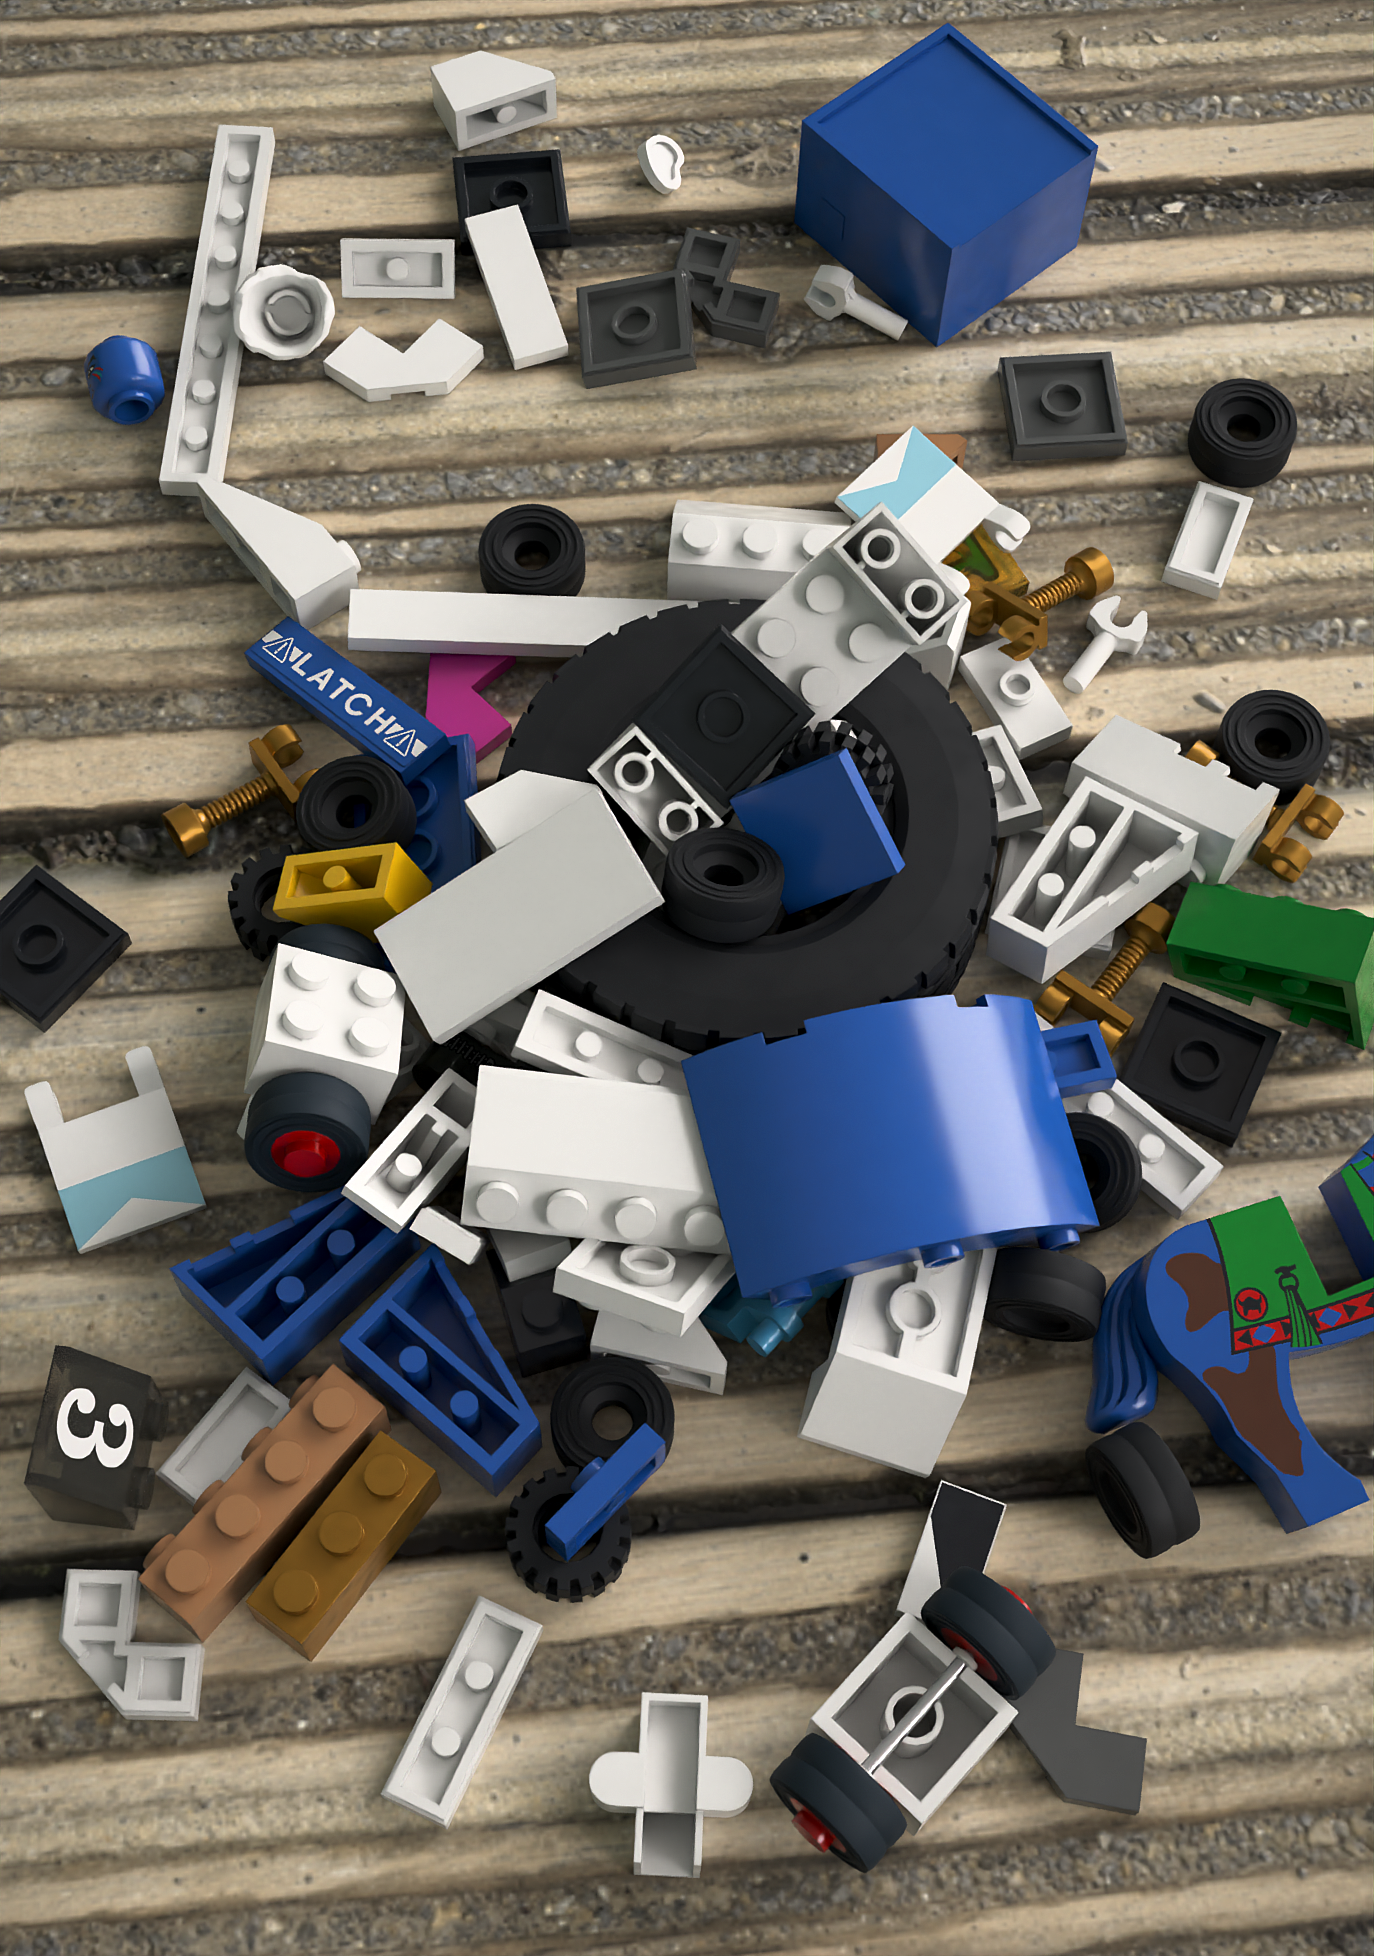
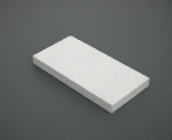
M594 788L374 930V933L432 1040L441 1045L664 903L665 900L605 798Z

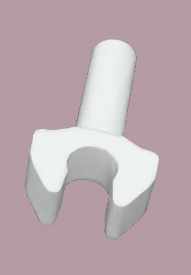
M821 265L812 280V285L804 298V301L817 315L831 321L834 317L841 315V313H847L893 339L899 340L908 320L854 291V275L850 271L831 265Z
M1116 595L1096 603L1089 612L1086 628L1093 633L1094 639L1063 678L1065 687L1073 693L1081 694L1113 651L1127 652L1132 655L1137 654L1143 645L1147 632L1146 611H1141L1129 626L1118 627L1112 621L1118 611L1121 600L1120 596Z

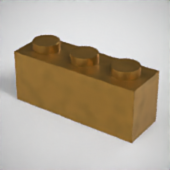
M380 1430L245 1601L255 1620L312 1662L442 1493L436 1470Z

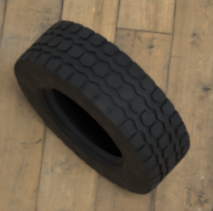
M729 599L698 602V607L690 609L687 604L660 610L657 611V617L649 619L647 615L619 626L618 633L614 636L608 632L584 647L583 656L579 657L575 654L553 675V683L546 681L529 703L527 713L523 712L510 737L509 747H506L496 782L520 770L598 785L603 792V797L623 829L630 816L587 769L633 723L630 719L718 624L723 625L731 633L767 600L740 599V604H729ZM904 652L831 718V720H844L853 724L851 729L857 739L863 729L873 735L868 747L872 750L881 744L887 752L882 765L892 763L894 774L889 783L894 784L893 790L881 817L905 863V866L898 874L856 889L844 903L816 922L786 933L756 937L737 943L712 942L690 935L677 927L665 912L656 907L530 988L531 991H535V996L539 989L693 1056L761 1032L764 1035L766 1045L807 1033L803 1020L887 1002L951 995L959 984V980L963 976L975 948V942L980 932L997 859L996 850L998 847V812L991 772L988 771L987 759L977 735H972V725L957 702L950 703V695L945 687L930 671L924 674L921 663Z

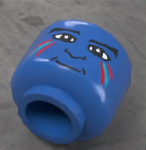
M115 335L96 345L87 354L84 362V371L92 405L103 417L122 425L138 424L152 416L153 412L162 404L165 397L163 379L157 354L148 343L136 338Z

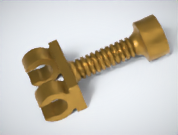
M1088 547L1068 558L1065 562L1064 575L1021 599L990 581L983 585L982 592L974 590L964 595L971 602L969 612L971 617L968 619L966 630L973 635L981 636L987 633L994 624L999 625L1000 628L997 633L1012 642L1003 645L998 650L1015 661H1023L1035 649L1041 650L1048 646V615L1044 612L1074 595L1090 600L1109 590L1114 583V572L1111 563L1100 550Z
M290 724L279 725L270 730L261 740L258 737L248 742L252 763L261 774L260 777L250 780L244 786H239V789L236 788L233 792H228V795H223V798H217V801H212V804L208 803L207 807L203 806L201 810L191 809L186 803H182L161 815L168 834L185 858L209 846L207 835L211 828L217 827L216 824L220 826L222 822H227V819L231 820L233 816H238V813L242 814L243 810L247 811L249 807L253 808L254 804L258 805L259 801L263 802L265 799H269L270 796H276L294 822L297 823L296 806L299 795L306 782L320 768L305 772L293 784L281 768L292 765L304 753L298 744L302 740Z
M1199 740L1190 749L1185 758L1206 767L1212 759L1218 761L1220 753ZM1308 784L1304 785L1287 809H1278L1277 805L1272 807L1265 823L1269 833L1261 842L1252 859L1261 866L1266 864L1275 876L1290 883H1295L1307 868L1306 865L1312 859L1310 851L1303 844L1292 838L1284 837L1293 824L1297 821L1311 836L1327 840L1344 816V811L1334 800L1323 795H1316L1314 793L1316 789Z
M1149 902L1125 922V930L1130 938L1091 988L1064 970H1061L1055 977L1054 982L1047 987L1034 1005L1035 1012L1053 1027L1060 1021L1068 1007H1071L1090 1021L1097 1020L1111 1058L1120 1044L1129 1035L1135 1020L1134 1017L1113 1004L1112 1000L1149 952L1164 954L1167 951L1166 942L1175 922L1174 916L1155 903Z

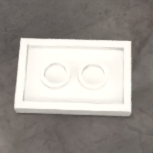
M585 1238L556 1268L553 1292L575 1299L586 1308L598 1311L605 1310L639 1322L650 1331L669 1333L681 1337L736 1271L731 1255Z

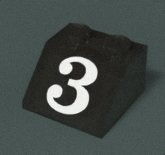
M55 1345L24 1485L53 1521L135 1530L139 1509L148 1510L154 1492L155 1471L154 1468L148 1467L153 1442L163 1441L169 1416L168 1401L162 1400V1395L152 1377L72 1347Z

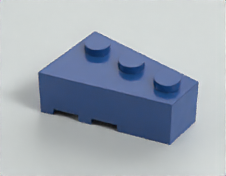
M342 1186L289 1211L290 1217L253 1235H251L250 1231H247L230 1239V1246L192 1264L188 1259L169 1268L182 1296L274 1386L421 1248L418 1234L409 1229L414 1222V1218L397 1234L341 1194L344 1188Z
M432 1243L338 1341L346 1366L494 1497H497L543 1447L540 1423L498 1350H495L486 1335L466 1295H463L446 1266L445 1259L437 1245Z

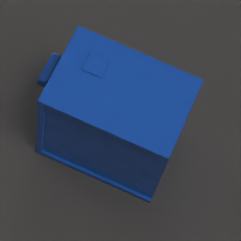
M946 23L802 120L794 223L901 317L908 320V323L935 347H938L1077 247L1098 145L956 28Z

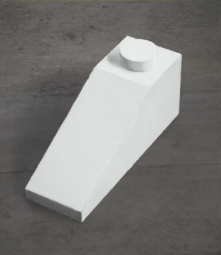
M204 476L196 481L205 517L287 616L306 630H309L349 605L350 589H359L357 573L361 571V565L347 542L341 540L337 543L321 524L209 476Z
M448 1068L349 1180L341 1194L398 1234L419 1214L422 1208H425L444 1190L468 1161L477 1087Z

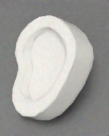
M662 135L653 136L643 142L638 147L637 156L650 184L663 194H669L676 190L681 184L679 168L684 163V155L678 144Z

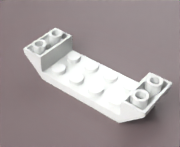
M880 502L821 550L732 631L731 634L816 713L803 727L805 728L809 725L812 732H814L819 722L829 721L912 645L920 646L969 601L885 504ZM634 723L587 769L666 857L672 845L680 837L698 829L719 828L724 824L721 818L733 808L731 805L726 810ZM783 750L747 788L761 783L772 772Z
M998 1247L964 1252L965 1257L963 1259L941 1267L924 1268L922 1260H917L847 1278L829 1357L812 1372L797 1437L923 1478L930 1476L967 1395Z

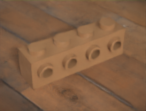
M334 1364L320 1378L317 1375H312L298 1387L289 1401V1408L291 1410L273 1430L270 1427H265L249 1441L241 1455V1460L244 1462L225 1483L222 1480L213 1482L194 1504L192 1512L195 1516L177 1536L170 1533L158 1541L143 1562V1567L146 1570L138 1580L150 1597L202 1643L289 1547L381 1430L388 1435L392 1430L385 1406Z

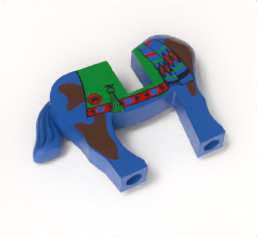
M1374 1134L1340 1168L1331 1173L1318 1186L1363 1282L1330 1296L1327 1295L1281 1196L1178 1229L1126 1268L1116 1278L1104 1297L1101 1306L1099 1328L1092 1342V1386L1084 1419L1089 1431L1096 1434H1105L1146 1417L1154 1409L1157 1402L1158 1371L1188 1398L1205 1421L1216 1444L1257 1484L1286 1534L1314 1525L1370 1500L1361 1480L1335 1462L1321 1448L1306 1427L1294 1399L1289 1360L1329 1351L1374 1332Z

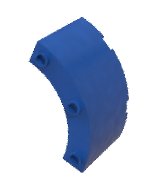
M984 994L976 999L977 1004L970 1007H958L954 995L881 1003L803 1020L807 1032L803 1035L766 1045L764 1035L761 1032L715 1047L681 1061L742 1298L770 1300L772 1308L790 1307L812 1299V1288L917 1260H922L924 1268H936L957 1262L965 1257L964 1252L1010 1246H1035L1040 1249L1059 1252L1080 1243L1078 1233L1100 1226L1031 1000L1015 996Z

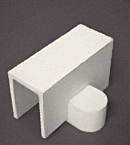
M642 1692L639 1753L609 1752L600 1756L591 1767L589 1785L591 1796L600 1808L609 1812L636 1813L634 1875L699 1878L702 1861L703 1817H733L744 1811L749 1804L753 1790V1778L748 1767L740 1760L732 1757L706 1756L708 1695Z

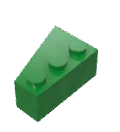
M1190 881L1166 942L1175 978L1248 1006L1251 1005L1254 996L1290 1009L1291 1013L1288 1021L1307 1028L1311 1018L1349 1032L1345 1043L1365 1050L1374 1024V918L1367 917L1353 909L1341 908L1331 910L1306 905L1288 896L1271 898L1242 892L1228 884H1215L1211 886Z

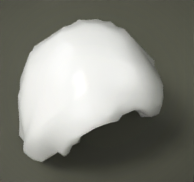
M281 264L260 267L256 272L246 276L235 294L237 304L233 313L234 332L253 353L259 352L277 361L302 358L319 347L328 336L335 315L334 301L326 284L313 275L299 273L295 269Z

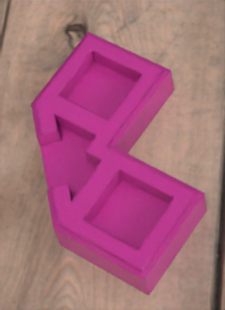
M430 653L426 719L443 731L447 737L469 733L475 743L477 764L512 735L511 724L478 693L516 664V657L509 655Z

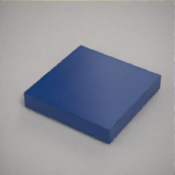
M847 748L740 791L729 800L745 832L756 836L770 845L782 860L785 879L780 900L788 915L896 875L905 866Z

